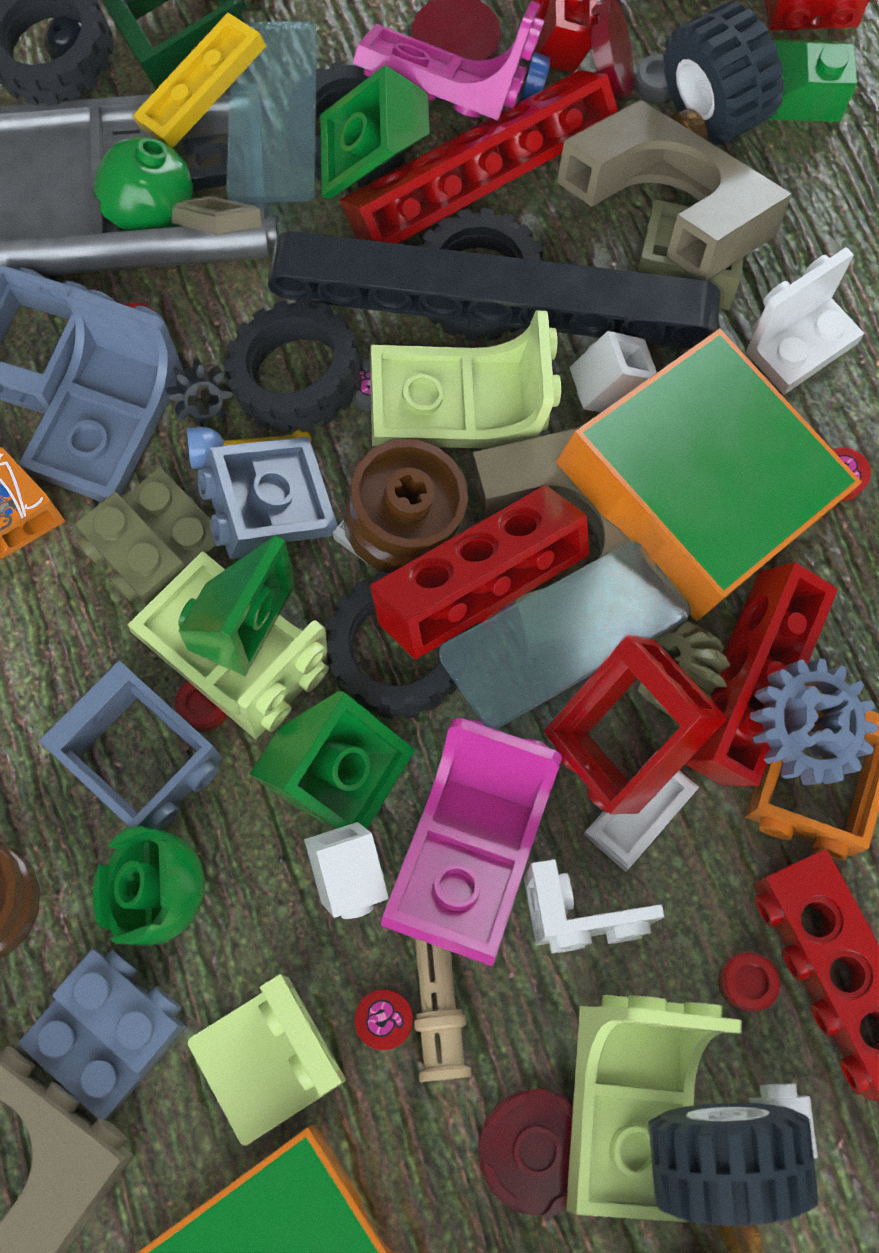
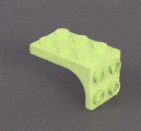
M536 310L529 327L523 334L509 342L491 347L459 348L371 345L369 360L372 446H379L390 440L416 439L442 448H493L539 437L541 431L548 429L550 411L552 407L559 406L561 399V379L559 375H553L552 360L555 359L557 353L556 328H549L548 312Z
M202 551L128 624V627L132 634L254 739H257L266 729L269 732L277 729L290 714L292 707L289 704L303 689L307 692L312 691L326 676L329 667L327 666L328 658L326 653L328 650L325 628L315 620L302 631L279 615L246 676L188 651L178 631L180 614L185 604L191 598L197 599L208 581L225 570Z
M602 995V1007L580 1006L566 1211L576 1215L689 1222L667 1214L655 1206L648 1122L665 1111L694 1105L697 1069L706 1046L718 1034H741V1020L722 1018L721 1005L684 1002V1004L666 1002V999L646 996L629 995L628 997Z

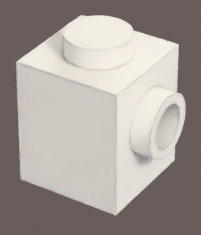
M607 331L598 341L591 344L587 351L569 367L583 409L603 412L657 373L644 339Z
M356 822L304 839L321 903L334 918L338 916L344 919L361 917L374 909L373 904L389 899L372 833L361 824Z

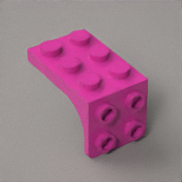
M531 1L521 22L514 44L503 54L483 61L460 57L376 24L358 43L353 64L364 68V74L368 77L386 65L428 92V100H435L437 96L454 103L453 108L463 115L478 118L483 114L499 120L504 106L512 109L514 107L528 69L520 65L521 59L530 61L545 20L536 17L540 4Z
M454 718L448 729L442 758L429 798L382 916L381 926L493 966L549 794L562 760L561 754L538 740L521 739L495 730L485 722Z

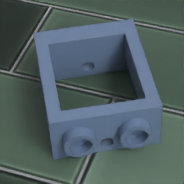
M0 265V345L20 305L69 319L43 374L0 362L1 401L45 414L68 370L74 350L75 320L65 297L70 288H77L88 292L87 288L73 281L60 283L44 278L29 268L22 267L16 270Z
M118 661L39 740L49 752L129 827L145 826L165 830L179 814L180 809L177 807L179 803L192 790L199 792L213 780L219 770L216 764L222 759V756L209 741L121 661ZM136 699L140 700L196 752L139 813L80 758Z

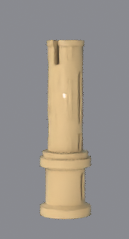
M415 938L422 1013L416 1014L417 1020H414V1027L416 1031L421 1032L424 1070L419 1072V1082L472 1077L471 1067L464 1064L461 1028L466 1025V1016L462 1015V1009H456L451 951Z

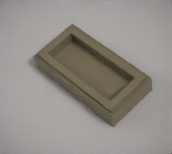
M209 196L186 200L173 206L171 221L173 224L215 235L262 227L260 209L249 204Z

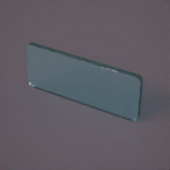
M309 21L245 23L261 34L266 47L230 86L227 169L228 197L231 201L240 203L310 201L315 196L316 26Z
M629 542L447 641L440 647L439 660L484 726L498 729L591 676L627 634L655 639L685 622L690 613V606L655 561L651 559L644 547L637 542Z

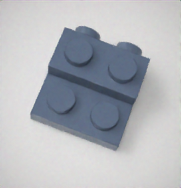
M309 437L210 447L203 468L198 470L197 482L199 493L203 500L212 499L216 512L211 517L213 540L217 546H226L229 559L246 556L274 535L284 539L285 542L332 536L333 531L338 527Z
M114 948L108 954L92 949L53 993L52 996L56 1000L17 1043L96 1118L109 1121L187 1027L176 1017L182 1009L179 1004L157 986L148 992L133 978L139 969Z

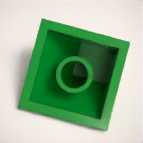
M772 39L776 44L777 53L782 62L784 92L781 93L783 99L781 106L776 109L777 113L768 120L841 122L857 85L854 44L839 40Z
M384 65L320 114L322 196L330 200L430 134L428 92Z
M274 535L208 581L197 599L191 598L185 604L179 617L178 631L188 651L243 676L247 675L295 587L284 539Z
M337 691L279 727L249 775L290 804L333 830L356 822L368 829L414 754L415 749L345 692Z

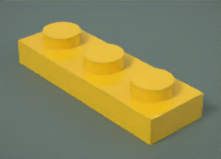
M227 13L132 115L139 127L153 138L173 149L265 49L266 44L261 34L230 13Z

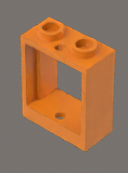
M873 711L865 713L866 721L878 725V731L865 734L864 740L874 748L872 754L865 755L844 830L770 804L783 763L782 761L767 764L759 786L754 787L745 818L760 823L758 829L769 836L783 840H791L792 836L813 842L812 849L817 853L827 848L834 859L846 860L847 856L852 857L869 849L879 813V713Z

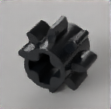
M194 358L193 367L185 370L177 367L173 369L177 376L176 386L166 388V393L170 400L180 401L175 407V412L180 420L186 418L190 413L196 417L200 426H204L207 418L214 415L222 418L225 416L221 408L223 399L233 397V393L228 385L218 384L224 377V373L218 365L212 367L208 372L203 368L200 360ZM199 386H206L207 389L201 390L200 398H192V396L197 395Z

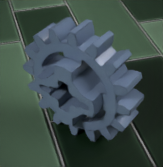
M817 659L807 664L804 660H799L786 665L785 670L782 669L767 676L771 686L756 691L754 696L764 704V709L750 713V719L762 723L763 731L753 736L754 743L767 742L771 749L763 759L767 764L777 761L784 763L781 777L789 779L801 775L802 784L806 786L819 784L822 781L824 784L843 781V774L858 772L862 769L857 757L873 753L874 748L864 740L865 734L878 731V725L865 719V713L875 708L873 701L860 702L857 695L864 686L861 680L851 684L844 682L847 670L844 666L827 671L825 659ZM817 688L820 689L821 691L825 692L826 694H821V693L817 690ZM807 749L813 757L822 756L824 760L812 758L801 751Z

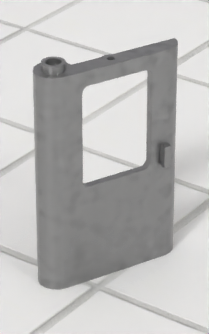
M258 86L228 88L174 146V148H184L183 140L229 132L232 144L243 145L248 204L260 209L262 227L220 235L184 226L122 231L117 228V225L105 218L99 210L100 201L96 196L93 197L92 190L100 161L104 153L122 139L133 137L153 138L142 130L132 117L152 94L60 101V104L47 106L46 103L0 106V265L16 270L22 267L29 268L42 276L270 258L271 248H275L278 237L276 217L269 218L263 126Z

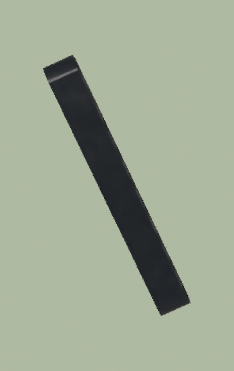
M284 232L277 237L267 285L275 295L293 301L307 299L311 303L318 304L321 302L334 306L523 329L529 327L536 310L547 311L549 328H556L557 333L601 338L607 331L644 339L646 344L688 349L693 348L718 330L721 290L717 285L704 280L303 232Z

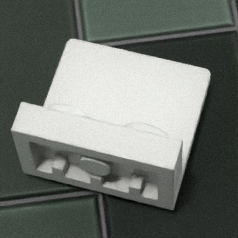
M847 247L831 258L827 255H822L805 270L801 278L792 284L788 281L780 283L763 301L765 309L762 316L752 327L754 334L746 353L783 395L853 348L864 335V332L832 299L854 256Z
M556 860L531 863L524 877L536 946L550 943L552 954L586 948L585 945L592 944L591 936L606 934L608 944L638 940L643 935L651 934L650 925L664 918L662 905H655L567 920L568 910L574 909L572 887L567 873L558 874Z

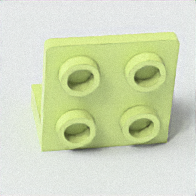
M282 974L260 986L261 994L188 1040V1046L242 1145L250 1144L347 1081L289 977Z

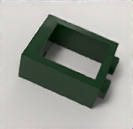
M101 0L113 23L155 89L168 78L227 13L244 22L241 13L247 10L243 0H214L219 8L153 48L136 20L168 0Z

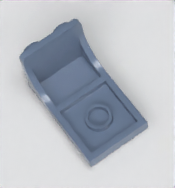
M70 288L65 299L75 320V344L72 358L56 394L18 465L31 477L103 502L115 491L120 497L122 496L169 401L166 388L176 386L177 376L173 369L177 367L183 370L166 324L158 313L144 306H136L134 309L117 303L111 297L98 290L91 289L85 292L77 288Z

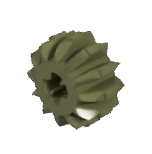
M686 621L681 626L667 622L662 636L649 633L650 639H655L712 702L711 693L714 689L727 687L719 674L729 668L731 664L727 661L726 656L722 654L724 646L710 632L706 633V630L699 625ZM637 678V681L640 682L638 691L642 694L643 698L656 705L657 709L669 714Z

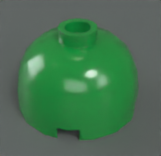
M133 137L120 140L104 153L95 174L92 192L93 197L96 196L100 201L99 210L104 217L122 229L135 231L151 228L182 227L171 222L173 206L176 203L192 200L193 183L186 162L175 150L154 138Z
M145 826L126 828L115 836L107 847L116 849L111 856L109 864L98 865L94 877L92 897L95 920L101 929H110L114 936L110 940L115 944H164L187 930L198 914L204 897L205 878L202 863L194 849L185 840L172 833Z

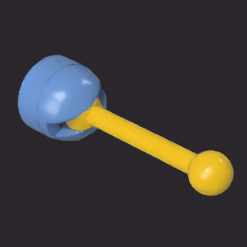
M187 428L191 469L203 468L210 447L309 437L311 443L310 433L308 431L302 432L301 429L296 430L292 435L225 441L220 433L211 428Z

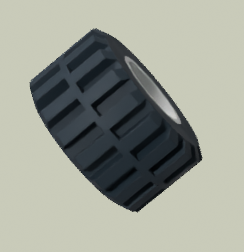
M726 2L671 32L672 35L667 37L665 42L666 49L663 50V62L665 65L663 69L668 91L679 115L687 127L694 131L695 134L713 145H723L777 113L776 109L781 106L783 101L781 93L784 92L782 62L779 59L778 49L774 40L771 39L768 29L763 22H759L752 10L749 8L745 10L743 5L737 2L732 4Z
M715 1103L671 1109L648 1122L655 1206L667 1214L682 1220L702 1224L759 1225L793 1219L814 1209L818 1205L819 1199L810 1119L800 1112L771 1104Z

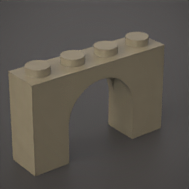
M642 100L566 139L557 178L559 185L590 206L598 204L628 186L639 183L666 184L691 194L699 202L677 215L666 257L704 281L711 279L778 234L792 195L789 191Z
M579 428L473 452L472 476L485 519L542 486L547 485L587 514V525L592 530L599 548V560L581 578L569 583L528 592L513 601L512 617L525 661L623 638L627 634L635 635L647 632L655 616L654 613L658 612V600L655 589L650 581H643L639 568L643 558L637 548L619 528L601 515L555 463L574 432Z
M6 1046L3 1051L0 1049V1101L14 1109L25 1123L31 1139L32 1165L22 1193L0 1222V1253H66L135 1155L122 1146L127 1138L118 1128L101 1118H98L95 1123L89 1120L76 1109L81 1103L56 1082H51L49 1086H46L31 1074L35 1068L34 1063L21 1052L9 1046Z

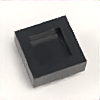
M230 132L183 140L186 163L193 183V191L239 184Z

